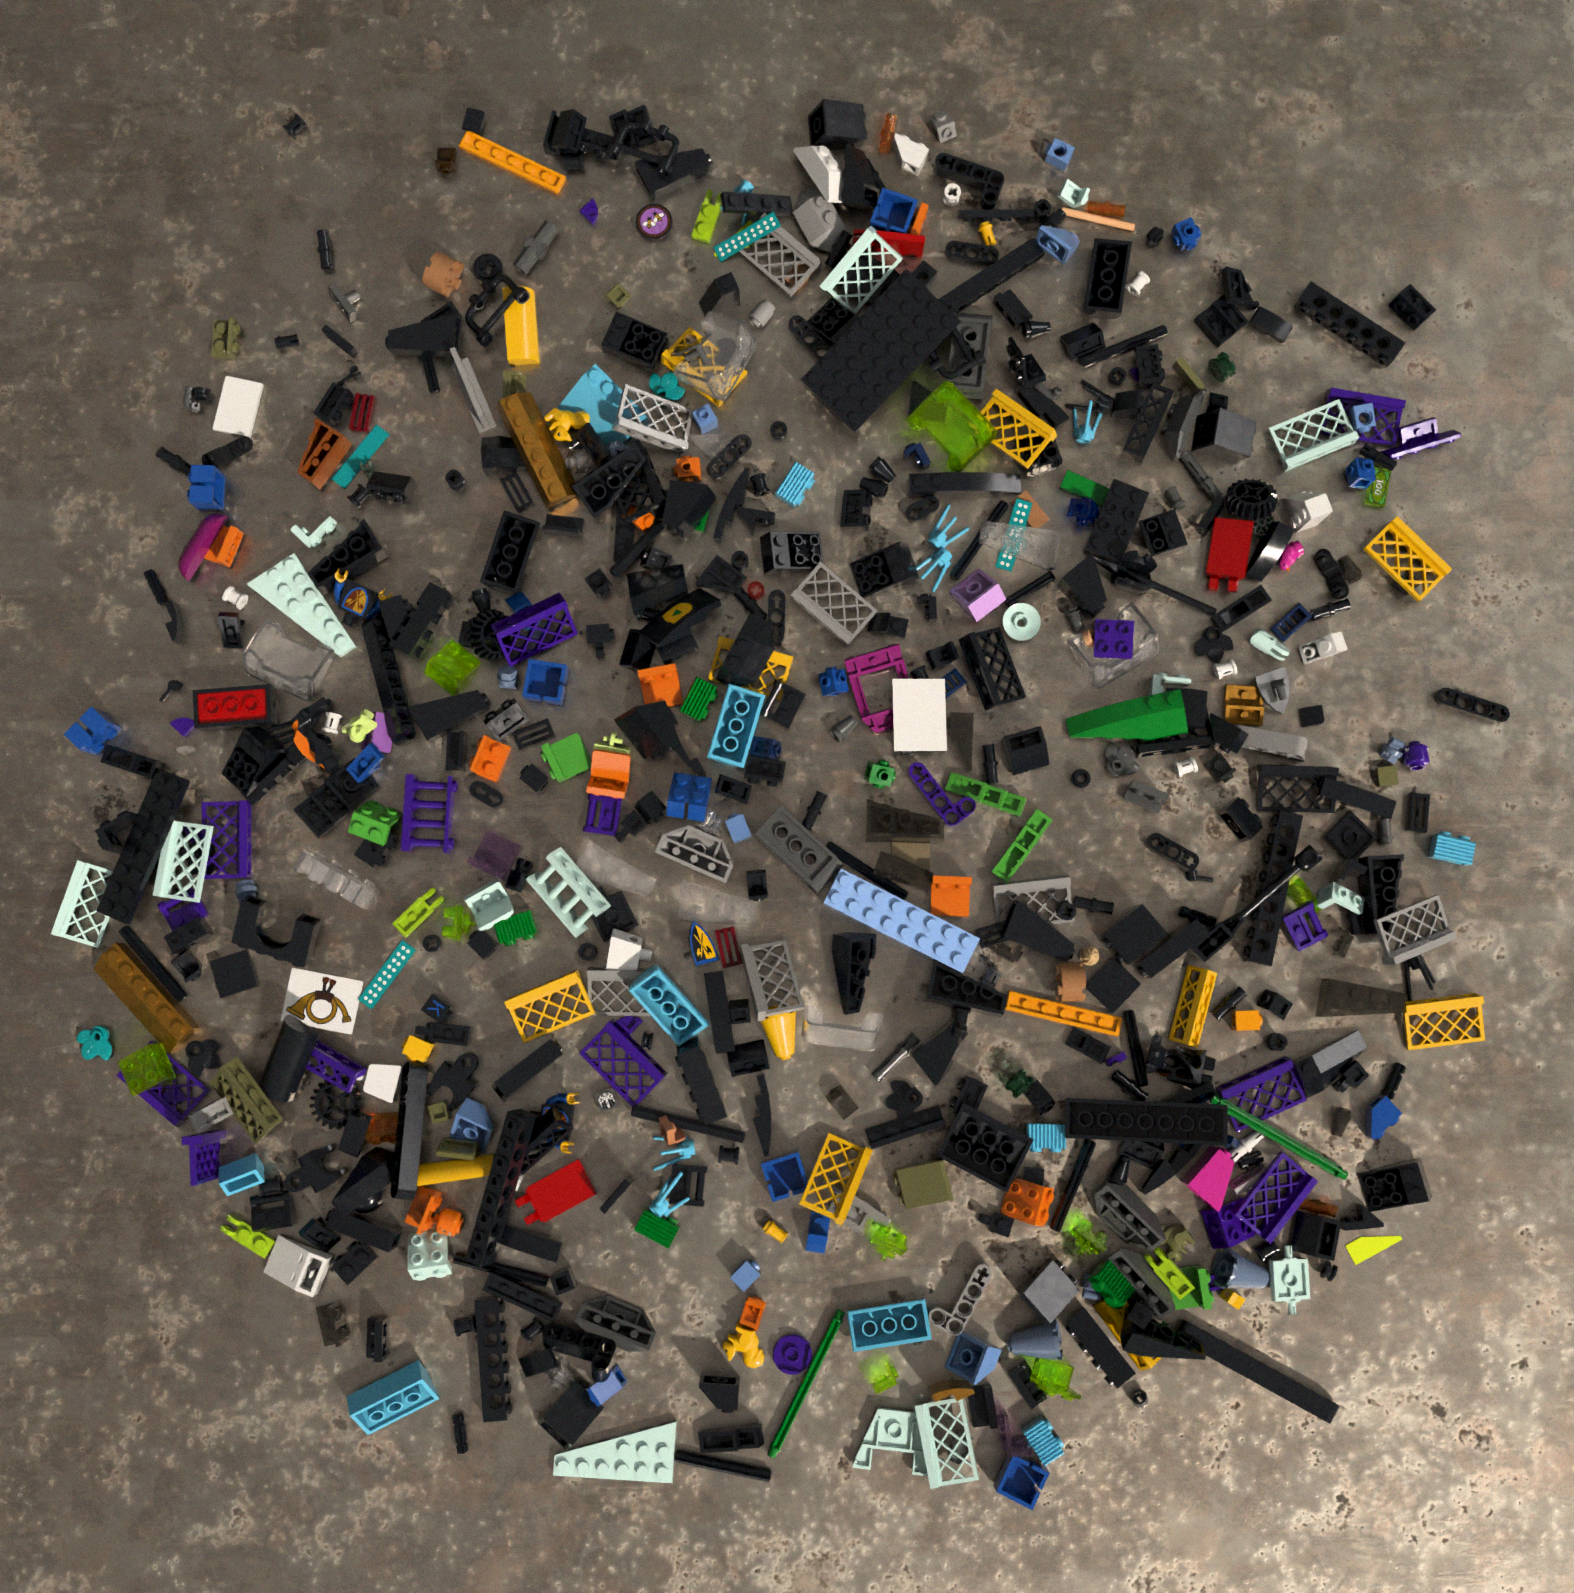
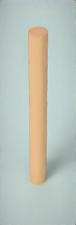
M1062 208L1066 216L1133 231L1135 227L1134 223L1070 208Z

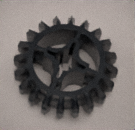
M1245 478L1244 481L1238 480L1237 483H1232L1231 487H1228L1225 495V504L1229 513L1234 514L1235 517H1241L1242 520L1249 519L1250 521L1255 519L1258 521L1259 518L1265 519L1266 516H1271V513L1276 509L1278 498L1276 490L1273 489V485H1268V481L1261 482V479L1254 480L1252 478V480H1248Z
M487 609L476 613V617L471 618L473 623L468 625L471 630L466 633L470 635L467 641L472 643L469 648L474 649L473 654L479 655V658L487 661L504 658L495 634H492L493 631L490 625L509 616L496 609ZM508 635L502 638V641L510 644L513 636Z
M341 1077L342 1082L348 1085L350 1079L345 1082V1077ZM324 1080L325 1084H318L320 1090H313L317 1096L310 1097V1100L315 1101L314 1104H310V1108L315 1107L316 1109L311 1114L319 1115L316 1118V1122L323 1119V1127L329 1123V1129H333L336 1126L337 1130L342 1128V1125L346 1126L350 1113L356 1109H363V1106L358 1105V1102H362L364 1099H358L357 1096L362 1091L355 1092L358 1085L354 1084L352 1092H344L337 1095L329 1090L337 1086ZM324 1095H326L325 1098L327 1099V1106L323 1108ZM350 1096L351 1107L348 1111L349 1108L346 1106V1100ZM340 1099V1103H338L340 1106L333 1107L334 1100ZM337 1111L339 1114L342 1113L344 1117L335 1119L328 1114Z

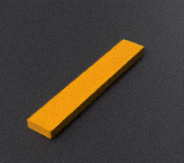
M466 131L459 143L460 149L557 195L566 180V176L473 132Z
M1008 990L1005 1010L1119 1036L1122 1017Z

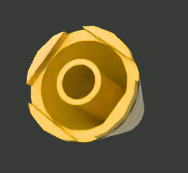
M780 1004L769 1006L768 1009H776ZM796 1011L765 1017V1020L760 1022L775 1056L780 1057L781 1060L791 1058V1055L795 1052Z

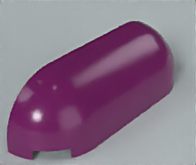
M218 513L211 514L200 522L178 561L179 571L187 581L190 582L228 520V516Z

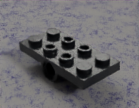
M1113 479L1084 550L1120 564L1122 554L1126 551L1149 492Z

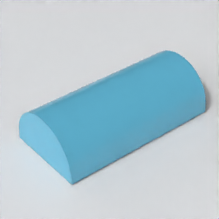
M728 684L707 754L708 759L728 766L744 768L764 702V694Z
M657 964L648 968L637 977L628 989L678 1047L709 1025L705 1017Z
M925 1299L847 1311L853 1352L932 1340Z

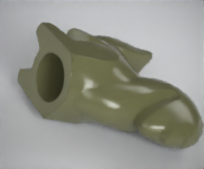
M1160 1224L1166 1236V1240L1160 1245L1167 1243L1169 1249L1165 1252L1166 1256H1169L1172 1261H1180L1182 1259L1180 1251L1187 1254L1184 1246L1187 1243L1194 1245V1238L1184 1225L1173 1224L1165 1227L1164 1224Z

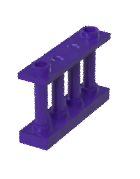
M406 774L401 851L412 852L415 846L443 847V853L451 854V850L454 849V838H452L454 792L458 790V782L455 781L453 776H448V782L419 781L414 774ZM419 789L447 790L446 801L418 800L416 798V791H419ZM418 808L446 809L445 821L417 819L415 817V810ZM417 827L445 828L444 840L417 839L413 836L414 829Z

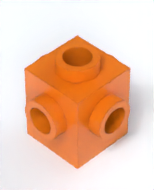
M686 455L682 456L681 459H677V465H674V476L683 482L694 483V481H702L700 458H692V456Z

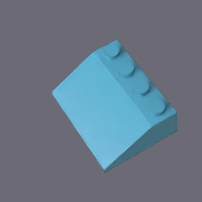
M594 364L579 379L557 409L569 410L573 413L576 411L588 413L590 416L589 423L604 445L615 440H619L622 444L627 445L634 438L612 430L613 422L616 421L622 390ZM627 395V398H628V400L630 401V403L634 402V401ZM637 404L632 405L637 415L644 412ZM628 408L623 410L622 417L627 419L633 418ZM645 414L639 417L643 425L650 423Z

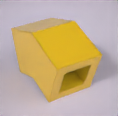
M1223 1289L1219 1296L1238 1310L1245 1301L1244 1298L1231 1289Z

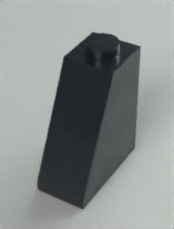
M732 272L714 279L700 299L699 305L706 320L740 306L739 287Z

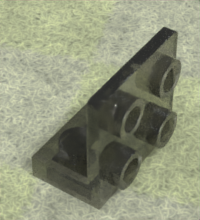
M341 1300L317 1306L316 1311L324 1346L335 1344L336 1347L343 1345L349 1340L351 1335L350 1327L345 1321V1306L341 1304Z

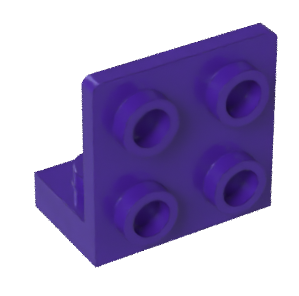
M1095 619L1093 621V629H1095L1094 658L1132 659L1134 621Z
M1238 1198L1221 1206L1218 1212L1212 1208L1201 1210L1213 1249L1230 1248L1255 1236V1232L1233 1214L1244 1198ZM1247 1207L1241 1213L1243 1217L1249 1216Z

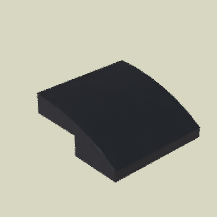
M645 105L631 111L624 109L609 116L615 139L626 123H642L643 119L651 121ZM632 129L628 131L622 145L635 149L657 140L656 136L650 134L645 136L638 130Z
M1225 294L1194 319L1217 347H1220L1249 323L1235 305L1226 303Z
M1166 688L1165 692L1181 690L1187 727L1203 729L1205 727L1208 691L1188 688Z
M1112 957L1086 983V989L1113 1014L1141 983Z

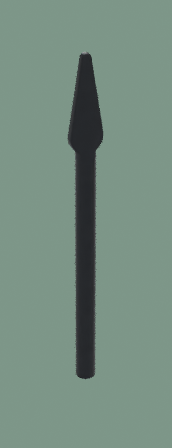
M1094 557L1096 564L1118 577L1124 576L1138 583L1151 586L1152 589L1211 615L1216 613V608L1127 570L1123 564Z

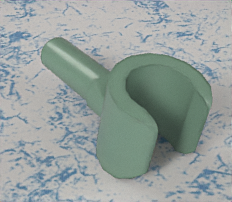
M368 461L370 464L368 468H365L363 463L360 464V467L366 474L368 481L370 480L372 473L374 471V467L370 461Z

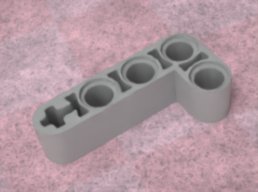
M1234 724V726L1249 734L1241 748L1284 755L1289 760L1304 762L1308 746L1307 738Z
M982 1261L974 1264L950 1311L940 1305L929 1307L927 1311L928 1318L934 1326L953 1336L963 1332L991 1278L992 1271L988 1264ZM984 1268L986 1274L980 1275L978 1269L982 1270ZM973 1278H979L980 1282L982 1283L980 1284L977 1280H974ZM969 1286H978L977 1292L975 1294H969ZM961 1303H967L969 1307L965 1312L958 1310ZM940 1311L942 1316L940 1319L934 1320L931 1317L932 1313ZM951 1321H958L959 1327L957 1329H950L949 1324Z

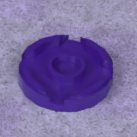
M796 1333L780 1337L773 1348L774 1363L781 1372L789 1375L799 1374L804 1371L812 1359V1350L809 1342L803 1336Z

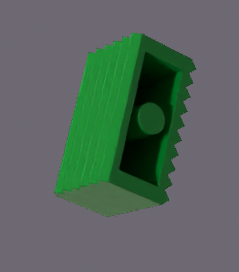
M696 676L679 712L698 722H701L702 719L705 720L710 711L708 709L710 702L714 703L719 694L716 692L717 687Z
M531 910L510 916L508 919L494 924L499 944H505V947L516 944V940L521 938L524 941L535 938L534 934L539 933Z
M646 1207L634 1230L669 1249L680 1225L677 1224V1219L669 1215L667 1218L664 1216L659 1218Z
M1111 1260L1099 1263L1087 1278L1092 1283V1288L1099 1292L1105 1298L1106 1304L1113 1309L1123 1306L1135 1291V1288L1119 1272V1269L1111 1263Z

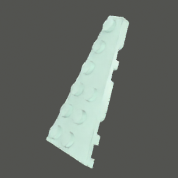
M295 553L247 583L249 587L340 657L357 647L324 596L316 589L307 574V570Z
M677 1420L642 1431L638 1430L609 1438L605 1441L594 1442L583 1447L557 1452L554 1456L553 1475L672 1483Z

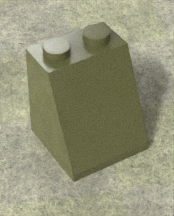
M937 1157L895 1168L896 1174H893L895 1185H900L901 1193H898L900 1204H905L906 1209L954 1199L942 1158Z

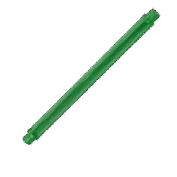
M1216 1096L1209 1100L1212 1104L1228 1105V1115L1312 1164L1317 1165L1336 1178L1339 1177L1345 1180L1348 1177V1172L1343 1170L1341 1166L1322 1157L1320 1154L1224 1098Z
M837 1309L835 1315L832 1316V1320L772 1443L769 1445L770 1449L767 1455L775 1459L777 1453L780 1452V1448L843 1322L842 1319L845 1312Z

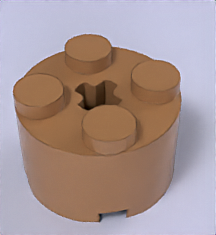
M438 251L431 256L430 261L432 263L430 267H425L422 282L427 288L448 297L454 289L457 290L460 287L461 280L459 278L464 269V264Z
M1062 962L1056 964V970H1054V981H1058L1057 988H1055L1056 1000H1060V1002L1085 1001L1086 994H1082V989L1086 988L1085 967H1082L1083 962Z

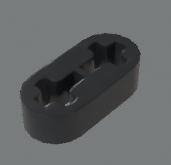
M927 496L907 508L906 519L911 523H917L937 512L939 500L935 496ZM927 501H930V503H935L933 507L934 509H931V507L924 509V507H926L928 504ZM911 510H913L914 512L921 510L917 514V518H915L914 516H910Z
M475 781L470 785V794L488 806L499 808L504 804V796L487 784ZM482 785L481 789L486 792L485 795L481 793L476 795L474 788ZM489 794L494 797L499 795V803L495 802L492 804V800L488 798Z

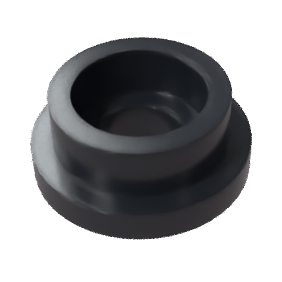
M1153 227L1146 235L1148 243L1153 245L1161 242L1164 230Z
M1084 769L1074 771L1071 776V782L1077 788L1088 786L1091 780L1090 774ZM1079 775L1083 776V782L1077 780Z

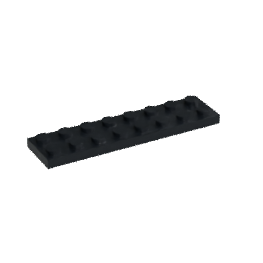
M156 769L137 814L138 817L133 823L97 912L130 925L190 784L189 780L165 770Z

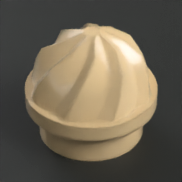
M1092 946L1084 947L1080 952V960L1085 965H1094L1099 960V952Z

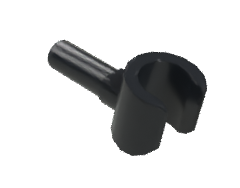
M352 366L350 374L337 382V384L342 386L349 380H359L362 376L361 372L353 374L358 370V366Z
M171 680L168 683L167 691L159 701L163 703L172 691L180 692L183 683Z
M1197 870L1186 871L1188 881L1213 882V878L1198 876Z

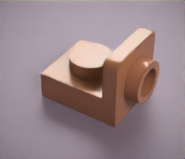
M666 1115L659 1118L660 1134L668 1147L686 1139L681 1128L675 1127L673 1121L670 1122Z

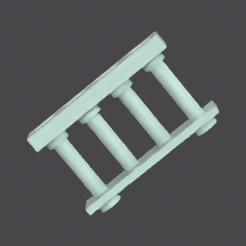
M559 847L546 857L550 865L542 873L538 870L527 877L526 880L576 938L588 929L584 922L592 914L597 917L611 905L562 847ZM556 870L563 879L553 888L547 878ZM569 885L575 894L565 902L559 893ZM581 899L588 908L578 917L571 908Z

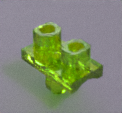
M454 905V907L444 908L443 917L445 919H453V927L443 926V937L461 941L462 925L463 933H468L469 926H474L475 922L469 921L470 914H464L462 921L463 906Z
M1086 1219L1078 1226L1073 1227L1069 1232L1077 1238L1074 1242L1079 1247L1077 1253L1079 1255H1082L1084 1252L1088 1255H1091L1093 1252L1097 1255L1101 1252L1104 1253L1107 1249L1105 1244L1108 1236L1101 1231L1097 1232L1095 1236L1091 1235L1089 1232L1093 1228V1224Z
M883 1225L879 1227L870 1240L871 1243L878 1245L876 1252L882 1254L880 1260L885 1261L886 1257L894 1259L896 1254L903 1256L908 1248L906 1246L907 1236L897 1233L893 1241L887 1238L891 1229Z

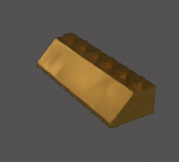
M531 392L515 393L500 399L496 408L546 508L548 509L578 496L572 487L575 481Z
M115 942L100 956L93 970L169 1055L200 1028L124 943Z

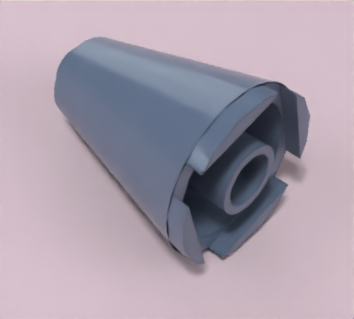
M1224 1248L1223 1252L1217 1253L1213 1261L1212 1272L1215 1273L1213 1282L1217 1287L1223 1289H1262L1270 1282V1275L1267 1269L1232 1249Z
M1054 1319L1049 1326L1043 1322L1013 1333L1010 1339H1007L1008 1349L1013 1352V1355L1063 1360V1349L1060 1350L1062 1339L1057 1319Z

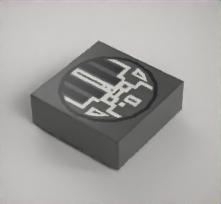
M613 1087L594 1094L600 1112L619 1106Z

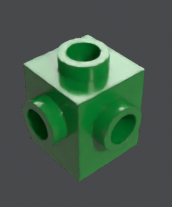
M879 759L878 762L868 760L864 779L868 783H873L872 786L877 788L890 787L891 782L895 779V768L886 760Z

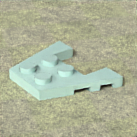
M877 1407L852 1467L870 1470L873 1448L914 1453L912 1475L928 1476L916 1411Z

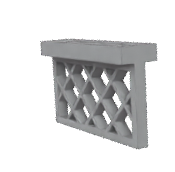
M764 212L760 219L767 216V214ZM782 227L767 234V238L759 239L752 243L755 246V253H746L743 249L738 251L791 297L815 269L818 270L822 265L817 256ZM767 242L768 251L758 252L757 243ZM770 242H780L781 250L771 251ZM784 253H793L794 261L784 262ZM781 254V263L771 264V255ZM768 255V264L760 265L758 263V256ZM806 264L809 267L805 273L798 274L797 265ZM794 265L795 274L785 275L784 266ZM782 267V276H773L771 268ZM795 278V285L791 290L785 286V279Z
M450 348L455 361L450 365L479 433L496 427L497 425L468 357L461 360L456 348Z
M625 384L612 430L681 455L688 450L689 442L687 440L694 410ZM628 391L634 393L636 401L630 403L627 398ZM646 398L650 399L654 407L647 409L643 400ZM638 402L644 411L639 415L636 414L632 405ZM660 406H668L671 413L665 416ZM628 408L633 418L627 419L622 417L623 410ZM654 409L657 410L661 419L655 422L649 413ZM680 411L687 413V419L684 422H681L677 415ZM644 414L650 422L647 426L643 425L639 419ZM672 415L678 424L671 428L666 419ZM663 421L667 431H660L656 424ZM680 427L683 433L682 439L676 437L674 429Z
M821 561L799 587L790 594L795 602L847 646L852 643L853 639L878 612L877 609ZM820 568L827 572V580L816 581V573ZM838 582L841 585L842 592L830 593V583ZM828 583V593L817 594L816 584ZM806 584H814L815 594L807 595L802 589ZM852 594L856 597V605H845L844 595ZM842 595L843 606H831V596ZM829 596V607L819 606L817 597ZM858 607H867L872 612L868 617L859 618ZM843 608L844 619L832 617V609ZM845 608H856L857 618L846 619ZM847 621H857L858 628L853 634L846 629Z
M1061 875L991 884L996 923L1000 922V918L1005 912L1009 913L1007 909L1021 893H1025L1030 897L1025 903L1026 906L1032 900L1041 905L1035 912L1037 915L1043 908L1051 913L1049 918L1045 920L1048 924L1074 922V918L1072 920L1060 919L1055 915L1056 909L1052 912L1045 907L1052 897L1056 901L1061 902L1053 895L1058 889L1066 888V897L1062 901L1072 904L1070 876ZM1039 891H1045L1049 894L1043 904L1034 898ZM1006 895L1011 901L1003 908L998 904V896ZM1003 926L997 927V931L1001 930Z
M1439 895L1431 896L1373 920L1385 956L1381 957L1384 965L1399 964L1457 939L1456 932L1450 931ZM1432 901H1434L1436 907L1434 913L1428 910ZM1415 908L1421 910L1419 919L1412 916ZM1401 914L1406 917L1403 926L1397 923ZM1426 914L1432 916L1429 925L1423 922ZM1411 920L1417 923L1414 932L1408 929ZM1436 920L1441 922L1442 930L1434 929ZM1387 921L1391 923L1388 932L1384 931L1381 922ZM1395 926L1401 929L1399 938L1392 935ZM1421 926L1427 929L1425 937L1418 935ZM1406 932L1412 935L1408 944L1403 941ZM1390 939L1397 942L1392 951L1389 948Z
M786 940L755 946L742 944L740 956L757 1021H763L768 1016L804 1010ZM783 947L784 952L781 957L772 952L774 948ZM762 951L766 955L760 960L754 956L753 952ZM769 956L778 960L774 966L765 963ZM780 963L788 966L786 973L776 969ZM761 966L771 970L766 977L758 972ZM773 972L782 977L778 983L769 979ZM785 979L793 983L790 990L781 986ZM766 982L775 987L771 994L763 990ZM778 989L787 994L783 1000L774 996ZM789 996L797 999L798 1004L791 1006L786 1001ZM770 1000L780 1004L776 1009L771 1010L767 1006Z
M589 967L587 970L589 999L592 1003L598 998L605 1005L600 1011H595L596 1013L593 1015L651 1016L647 1011H643L644 1007L639 1011H634L629 1006L636 999L635 997L626 1003L619 996L625 989L628 990L629 985L648 968L606 970V967ZM592 981H600L605 987L597 993L592 988ZM614 981H619L624 986L618 994L610 987ZM606 989L615 996L609 1003L600 996ZM616 998L624 1005L620 1011H614L609 1006Z

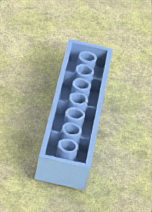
M840 869L823 903L961 974L964 972L980 938L843 869Z

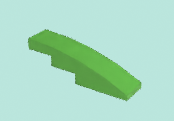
M951 772L945 791L964 798L970 797L977 803L1018 817L1021 816L1027 800L1025 797Z
M1036 809L992 872L1008 883L1052 822V819L1039 809Z

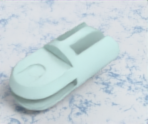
M1260 628L1253 631L1250 643L1254 647L1280 661L1286 659V656L1290 653L1289 649L1278 642L1276 637Z

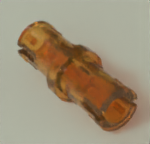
M891 113L886 114L884 128L880 133L882 137L878 151L882 153L885 146L884 154L890 153L891 142L895 135L894 128L897 116L893 114L890 121Z
M1089 200L1087 205V213L1103 214L1104 217L1110 215L1124 218L1126 205L1110 204L1109 201L1103 203Z
M1305 1198L1298 1207V1209L1310 1211L1315 1215L1323 1214L1333 1218L1336 1217L1338 1212L1337 1205L1321 1202L1320 1199L1312 1200Z

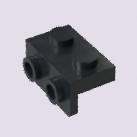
M333 382L313 413L320 419L335 426L336 422L338 423L342 419L345 408L351 405L354 395L350 389H345Z
M748 755L744 779H748V783L759 784V781L767 782V786L778 787V784L782 785L786 762Z
M969 1076L961 1078L957 1089H959L957 1097L953 1096L949 1107H951L950 1111L957 1114L962 1103L977 1110L988 1085Z

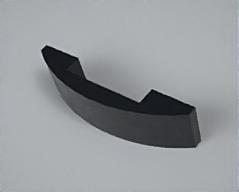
M668 707L673 724L676 729L677 727H679V723L677 722L670 707ZM681 744L674 747L682 761L693 772L702 777L707 776L697 757L689 760Z

